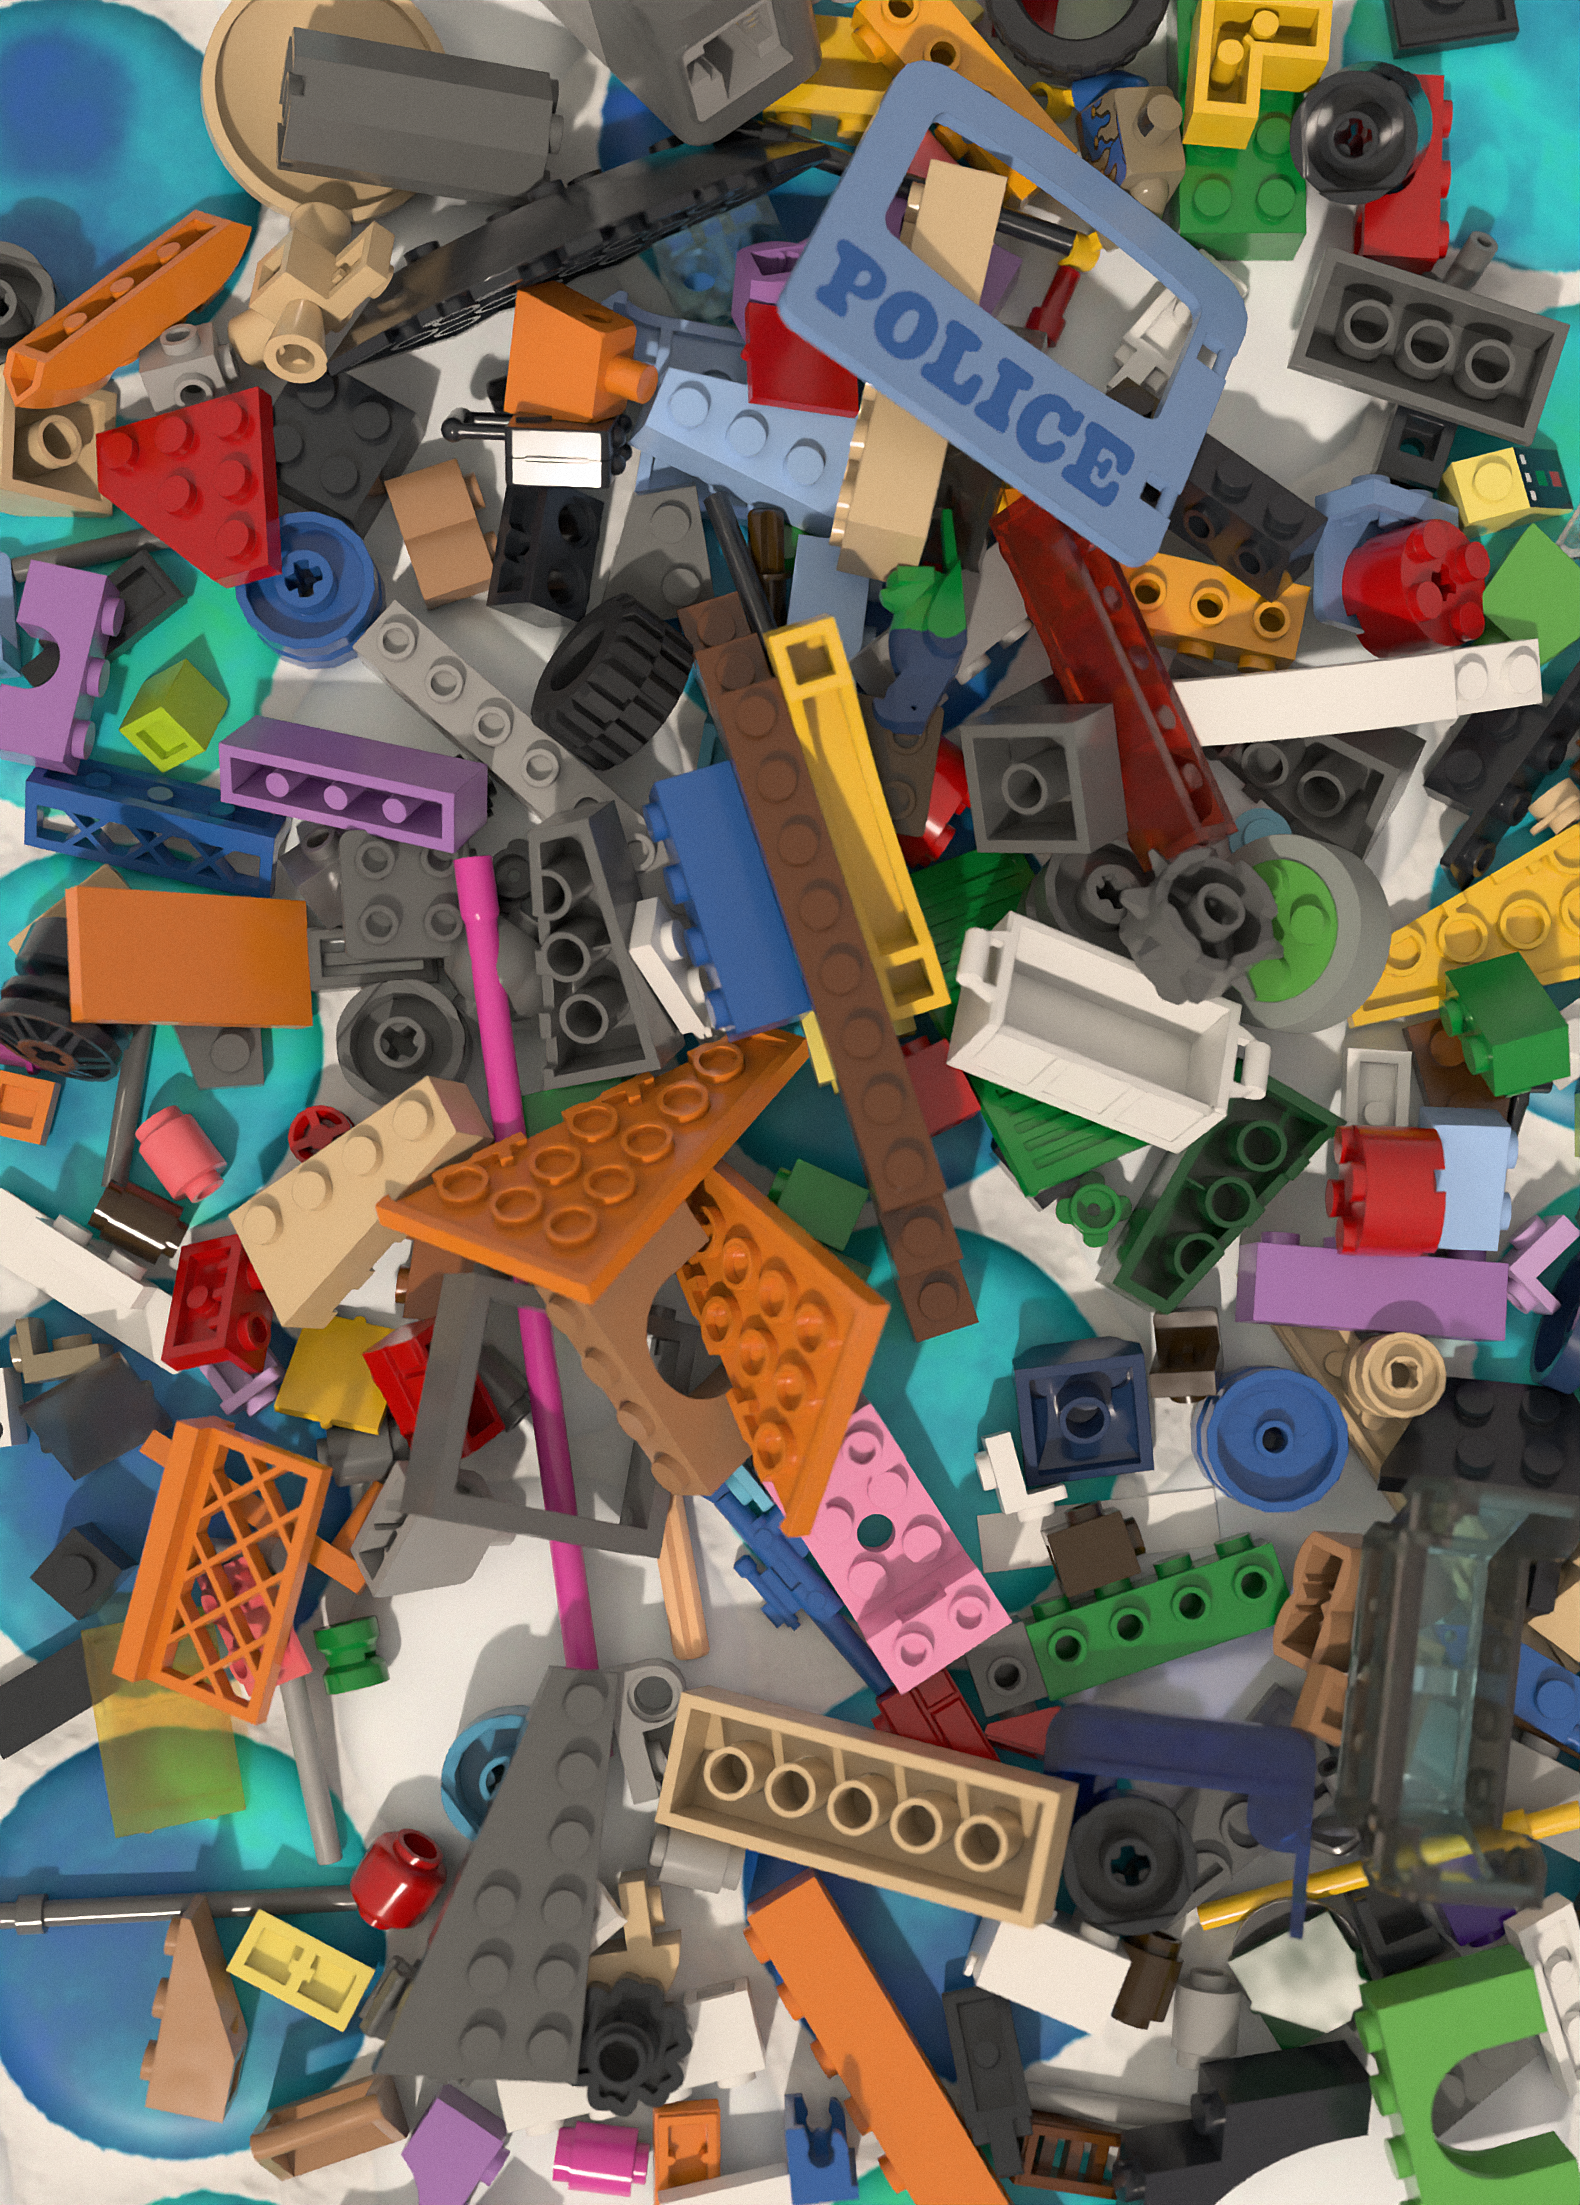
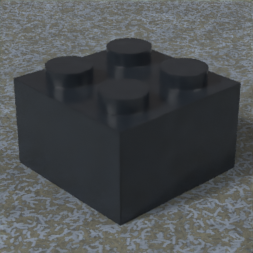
M327 368L324 375L313 382L293 383L288 381L272 407L277 492L309 512L315 511L341 520L364 540L389 497L384 481L403 474L425 437L417 413L345 372L331 376Z

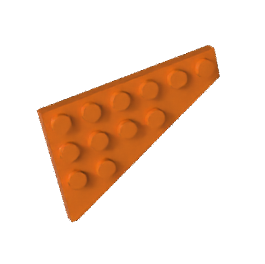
M774 1028L730 1043L727 1034L718 1041L704 1043L687 1052L689 1062L655 1078L650 1072L641 1073L602 1092L595 1100L574 1105L561 1112L563 1122L528 1139L520 1131L474 1153L465 1162L452 1164L432 1173L434 1184L396 1202L389 1195L382 1197L375 1204L380 1225L592 1306L809 1058L807 1038Z
M721 1158L684 1200L706 1233L709 1241L675 1273L692 1315L699 1321L702 1339L708 1354L720 1355L733 1388L725 1395L742 1437L752 1450L753 1464L760 1481L772 1482L786 1515L785 1519L779 1524L781 1531L788 1538L810 1536L890 1304Z

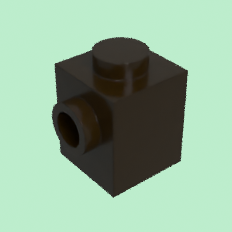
M1100 1500L1084 1503L1064 1511L1065 1523L1040 1531L1060 1590L1067 1598L1142 1573L1137 1556L1145 1554L1146 1549L1134 1517L1123 1519L1119 1509L1113 1506L1103 1509Z

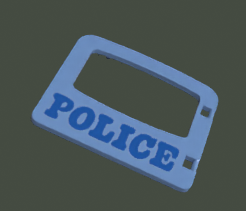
M925 60L907 64L889 84L786 281L777 303L779 314L784 323L798 335L1118 562L1135 568L1145 565L1156 555L1170 523V514L1178 495L1183 491L1226 384L1225 377L1233 358L1238 354L1246 334L1248 321L1244 300L1234 283L1140 202L1044 130L982 88L943 64ZM931 123H940L942 126L950 128L960 134L963 142L966 144L975 143L1040 187L1117 245L1156 277L1189 308L1193 319L1192 326L1153 419H1147L1108 397L1022 339L926 265L889 231L885 222L886 211ZM1202 344L1217 355L1212 370L1197 359ZM1146 482L1161 492L1155 509L1139 498Z

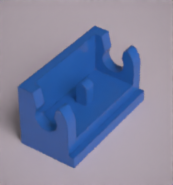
M803 2094L784 2095L785 2137L792 2205L860 2199L855 2148H848L845 2113L836 2097H831L828 2109L832 2117L829 2127L827 2129L817 2127L813 2130L806 2121L808 2109Z

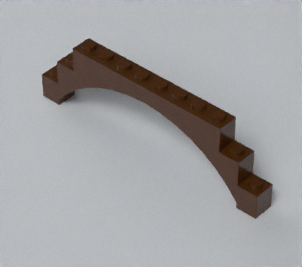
M737 591L676 610L679 631L693 644L694 652L692 657H694L692 671L713 720L727 760H730L811 1002L867 1187L870 1191L869 1194L884 1242L894 1285L912 1340L918 1343L979 1323L959 1260L964 1258L943 1194L947 1192L946 1184L778 677H771L757 633L751 634Z

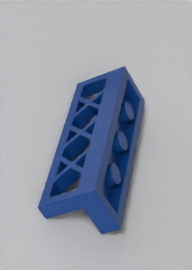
M80 759L77 775L35 767L25 780L24 845L105 864L108 863L109 865L238 895L272 898L275 892L278 850L291 828L292 817L221 802L220 789L91 759ZM44 807L64 811L78 828L71 833L44 828ZM109 822L126 825L140 842L131 848L117 845L101 827ZM172 836L186 839L199 852L201 857L192 862L177 859L163 844V841ZM233 851L259 856V877L237 873L224 856Z

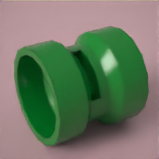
M377 1615L350 1619L313 1630L316 1649L325 1655L329 1665L322 1675L326 1695L351 1692L390 1680L386 1659L376 1655V1641L381 1635Z

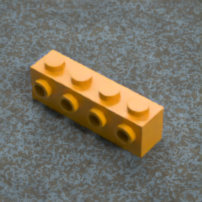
M861 0L855 5L850 24L855 30L852 33V38L858 49L870 62L876 64L880 60L894 77L907 64L925 60L943 64L1012 108L1075 154L1078 152L1073 143L951 0ZM934 122L937 126L934 130L937 140L954 159L959 160L963 156L973 169L1008 177L1002 205L1004 204L1006 207L1020 211L1042 191L1040 187L975 143L966 144L963 142L960 134L948 127L942 126L940 123Z
M1062 531L1054 555L1045 596L1046 601L1043 605L1040 620L1053 622V629L1069 636L1087 637L1090 635V631L1115 636V644L1131 650L1148 651L1151 650L1152 645L1176 650V655L1180 653L1209 663H1213V659L1238 664L1237 670L1241 673L1285 670L1291 666L1296 657L1310 587L1293 583L1273 603H1270L1220 566L1156 553L1145 565L1138 568L1128 567L1118 562L1082 535Z

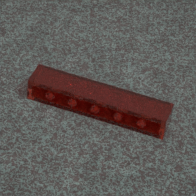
M1025 495L1021 496L988 521L999 544L1000 554L1008 564L1024 600L1026 613L1033 621L1050 659L1052 672L1059 680L1069 704L1113 703L1129 832L1126 834L1129 846L1137 856L1143 872L1146 873L1154 870L1148 851L1155 848L1172 863L1183 852L1205 848L1206 846L1211 847L1238 832L1237 826L1119 562Z

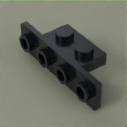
M1580 661L1547 707L1532 704L1472 713L1423 783V787L1429 797L1470 816L1440 859V865L1452 887L1464 891L1475 877L1482 876L1489 869L1496 854V846L1510 826H1516L1524 819L1531 805L1532 795L1545 776L1554 774L1561 766L1567 753V745L1580 728Z

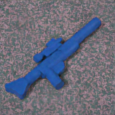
M725 1482L711 1496H702L714 1503V1506L767 1567L760 1574L757 1570V1564L750 1555L741 1556L733 1565V1569L741 1578H746L767 1602L760 1609L773 1625L779 1628L785 1623L787 1627H791L795 1631L801 1626L798 1622L799 1618L795 1613L802 1608L874 1694L878 1697L893 1684V1681L876 1655L838 1612L845 1604L805 1558L810 1550L801 1537L788 1538L781 1531L779 1524L785 1519V1516L775 1503L768 1513L763 1512L757 1517L748 1505L744 1506L737 1499Z

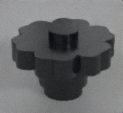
M625 1972L619 1976L613 1988L601 1981H593L586 1987L576 2084L569 2085L574 2087L587 2086V2100L591 2108L598 2111H610L614 2115L627 2117L636 2109L639 2100L649 2107L659 2108L665 2104L671 2093L682 2086L686 2077V2066L683 2058L690 2053L695 2041V2035L688 2024L689 2015L687 2008L680 2002H664V1986L658 1979L642 1978L636 1973Z

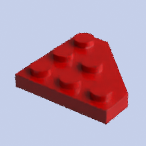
M256 386L96 434L98 492L209 578L228 589L282 574L272 396Z

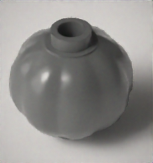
M514 906L506 918H503L501 915L498 916L499 952L496 970L499 982L508 995L511 1021L517 1022L532 1018L544 1008L542 976L536 975L535 950L539 947L538 923ZM463 921L461 933L451 941L450 956L443 958L444 971L454 987L453 989L458 992L451 1002L478 1023L472 978V961L467 942L466 927Z

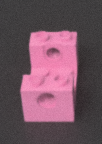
M860 1391L811 1534L801 1538L856 1620L866 1642L901 1695H903L1012 1623V1621L908 1464L905 1455L863 1392ZM762 1482L786 1517L773 1483ZM872 1514L884 1515L892 1522L891 1536L884 1544L877 1547L865 1546L857 1538L859 1524L864 1518Z

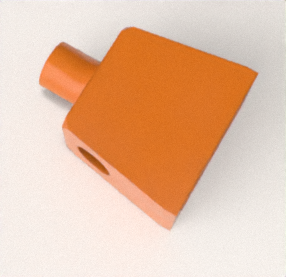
M549 281L517 290L503 411L511 414H518L521 411L550 415L552 419L596 423L623 414L628 400L641 404L647 403L656 390L658 372L655 366L633 359L637 329L630 319L557 281Z

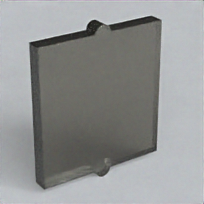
M120 1351L18 1406L20 1416L40 1438L41 1451L43 1453H52L74 1481L145 1443L154 1429L163 1433L174 1426L172 1418L155 1398L152 1382L150 1380L142 1381Z

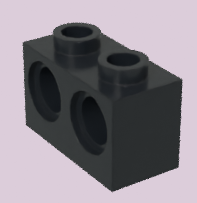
M507 485L486 606L540 628L576 625L586 616L589 603L590 586L597 545L600 538L604 502L574 488Z

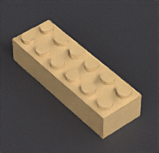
M931 159L926 183L921 184L912 181L899 241L926 265L979 306L1008 177ZM866 382L828 545L841 547L837 571L886 582L889 575L897 570L898 566L919 565L928 533L948 440Z
M707 1685L681 1692L655 1822L1034 1930L1053 1915L1079 1784Z

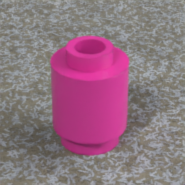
M577 2121L576 2127L563 2126L559 2129L557 2137L553 2181L568 2183V2190L631 2197L633 2184H646L650 2143L638 2142L639 2128Z

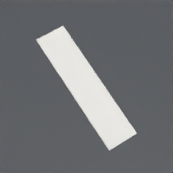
M1214 1488L1101 1501L1103 1509L1112 1506L1119 1509L1123 1519L1134 1517L1145 1545V1554L1214 1546L1213 1543L1221 1540ZM1084 1503L1055 1506L1056 1513L1025 1522H1019L1017 1512L1007 1515L1004 1513L978 1515L977 1521L984 1573L1052 1565L1040 1531L1065 1523L1066 1519L1063 1512Z

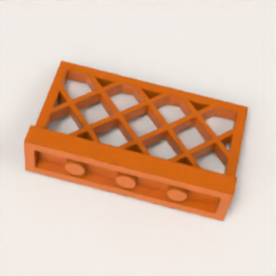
M216 1416L179 1420L176 1422L112 1674L133 1683L148 1679L256 1726L267 1722L333 1468L235 1431V1423ZM229 1448L243 1453L254 1477L253 1480L234 1491L224 1472ZM265 1462L272 1464L275 1467L269 1470ZM288 1471L308 1478L301 1506L289 1513L274 1482V1479ZM259 1489L274 1522L252 1534L238 1500ZM223 1510L237 1543L217 1554L207 1531L211 1516ZM278 1531L288 1552V1557L284 1570L271 1576L257 1543ZM242 1552L257 1586L236 1597L222 1563ZM207 1573L221 1606L201 1617L191 1593L195 1579ZM262 1595L271 1615V1622L268 1633L255 1640L240 1606ZM226 1615L240 1649L220 1660L205 1626ZM189 1635L205 1668L193 1676L172 1668L179 1641ZM245 1658L255 1680L250 1701L235 1695L224 1670ZM209 1678L211 1684L204 1682V1680Z

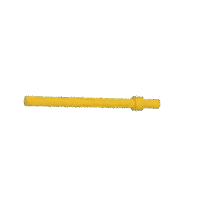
M1578 1800L1528 1814L1525 1813L1524 1808L1498 1814L1499 1822L1401 1848L1389 1858L1375 1864H1365L1358 1860L1202 1903L1197 1906L1199 1920L1203 1930L1206 1931L1242 1921L1257 1907L1277 1898L1297 1896L1319 1900L1508 1848L1510 1854L1535 1848V1840L1580 1828V1806Z

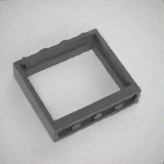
M474 1263L473 1273L444 1274L399 1513L615 1553L660 1559L671 1492L662 1487L655 1479L651 1471L652 1463L635 1439L619 1524L454 1493L489 1303L492 1301L547 1314V1305L534 1287L536 1284L528 1282V1285L512 1282L510 1281V1274L481 1263ZM651 1304L647 1321V1338L651 1339L649 1351L651 1359L663 1380L675 1391L685 1396L689 1391L700 1326L675 1321V1309Z

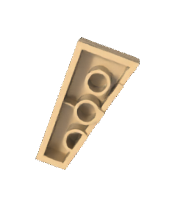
M431 1076L425 1077L229 1214L231 1222L282 1327L324 1329L337 1315L338 1311L335 1308L352 1289L359 1290L375 1272L372 1268L373 1265L394 1242L401 1243L408 1236L380 1225L375 1204L382 1197L389 1195L396 1202L434 1184L432 1173L449 1165L467 1161L474 1153L486 1148L494 1140L466 1084Z

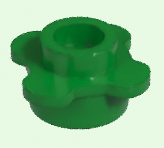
M1095 1171L1087 1172L1079 1179L1077 1190L1070 1198L1058 1201L1055 1208V1214L1059 1222L1071 1224L1082 1234L1084 1244L1091 1248L1104 1246L1109 1239L1108 1232L1116 1226L1118 1221L1127 1220L1132 1213V1204L1129 1198L1124 1195H1117L1112 1188L1105 1185L1104 1176ZM1092 1203L1097 1204L1100 1208L1096 1216L1088 1213V1206Z

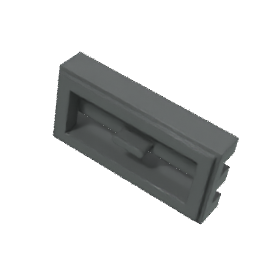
M338 925L330 931L326 926L307 928L310 986L313 993L362 990L372 984L394 979H417L427 984H440V974L437 965L438 958L355 961L350 959L345 952L322 953L323 942L344 941L343 925ZM423 960L424 969L324 977V967Z

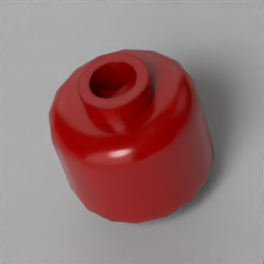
M410 1828L385 1832L373 1840L353 1872L350 1882L353 1899L359 1906L358 1911L364 1921L377 1929L389 1930L391 1928H414L425 1919L444 1889L447 1880V1869L442 1860L443 1853L437 1843L426 1834Z

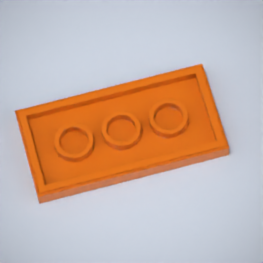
M75 886L65 890L72 1022L303 1029L313 1026L306 901Z

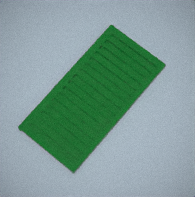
M976 849L909 874L951 1004L929 1010L928 1013L942 1040L946 1038L949 1045L962 986L958 983L956 977L965 933L971 928L991 931L1010 911L1016 912L1023 890L1035 877L1023 853H980ZM963 1071L981 1107L980 1112L1025 1198L1035 1197L1043 1190L1150 1145V1143Z

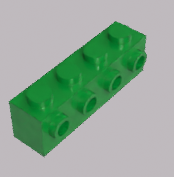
M1250 1532L1235 1534L1213 1543L1216 1550L1215 1554L1192 1561L1189 1552L1177 1554L1155 1562L1153 1564L1155 1574L1132 1582L1130 1577L1095 1588L1093 1589L1094 1595L1071 1603L1069 1598L1061 1594L1031 1605L1033 1616L1024 1618L1022 1621L1044 1681L1048 1699L1054 1701L1274 1626L1282 1606L1290 1597V1593L1272 1542L1263 1538L1253 1540Z

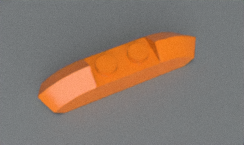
M194 210L9 348L3 376L15 407L30 409L59 407L79 401L104 387L114 370L139 358V351L159 337L166 329L178 324H184L191 311L194 310L199 314L219 295L234 274L244 254L252 227Z

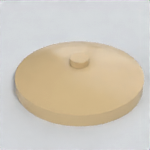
M232 0L215 25L205 51L201 69L200 97L208 135L219 158L233 178L260 203L288 218L300 205L310 202H321L332 205L342 211L349 219L351 226L384 217L412 199L417 192L278 170L276 165L277 123H282V104H279L287 42L289 37L292 36L293 27L445 54L437 34L422 12L410 0Z

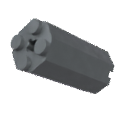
M293 27L292 36L289 37L287 42L279 104H282V123H277V169L502 207L518 204L520 207L530 204L527 197L530 191L550 182V171L545 170L548 153L557 155L561 147L564 120L563 115L555 114L559 95V81L550 78L549 72Z

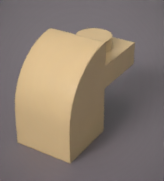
M647 1868L621 1872L618 1890L621 1911L628 1920L623 1925L625 1938L606 1940L590 1954L586 1987L593 1981H601L613 1988L620 1975L625 1972H633L642 1978L658 1979L663 1984L666 1994L678 1970L682 1943L681 1930L655 1933V1927L665 1925V1910L661 1886L649 1887Z

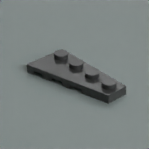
M1276 1682L1269 1688L1172 1808L1194 1842L1198 1857V1878L1191 1897H1189L1177 1916L1168 1925L1163 1927L1164 1930H1167L1231 1882L1233 1875L1257 1857L1263 1858L1283 1843L1281 1839L1309 1818H1316L1336 1803L1317 1772V1767L1323 1759L1330 1756L1339 1757L1355 1784L1359 1781L1361 1783L1380 1770L1370 1761L1291 1727L1298 1700ZM1135 1854L1122 1870L1123 1875L1129 1876L1134 1874L1135 1862L1144 1860L1145 1855Z

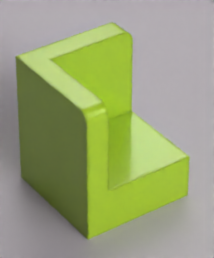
M184 659L149 678L142 684L118 730L151 763L164 773L206 751L228 706V702L187 659Z

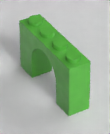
M1511 1943L1358 1985L1364 2010L1355 2012L1356 2026L1365 2051L1367 2053L1374 2052L1378 2074L1369 2077L1370 2086L1379 2113L1382 2117L1389 2116L1393 2137L1384 2139L1385 2151L1395 2178L1397 2180L1403 2179L1408 2198L1399 2201V2205H1580V2171L1577 2159L1554 2131L1483 2150L1457 2149L1440 2142L1433 2134L1431 2111L1434 2096L1442 2079L1455 2064L1474 2052L1548 2032L1534 1967Z

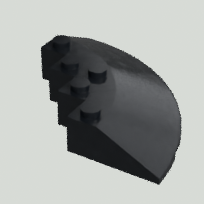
M672 135L648 148L650 155L603 173L601 169L587 172L568 182L567 188H565L562 179L543 184L527 194L530 204L520 207L518 204L500 210L486 218L485 225L442 247L438 240L420 245L404 254L407 266L393 273L390 283L380 296L370 299L327 361L328 371L331 376L457 338L500 313L514 310L518 289L549 281H557L567 286L580 278L619 267L662 242L699 232L832 157L828 145L723 137L710 145L694 146L688 145L676 135Z

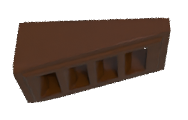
M1032 2110L1033 2118L1030 2119L1034 2135L1018 2138L1025 2174L1009 2177V2180L1015 2185L1116 2200L1113 2180L1105 2179L1103 2175L1110 2146L1118 2148L1116 2161L1119 2160L1121 2131L1125 2129L1063 2114ZM1058 2138L1065 2139L1059 2167L1052 2166ZM1085 2142L1092 2143L1086 2172L1080 2173L1079 2168Z

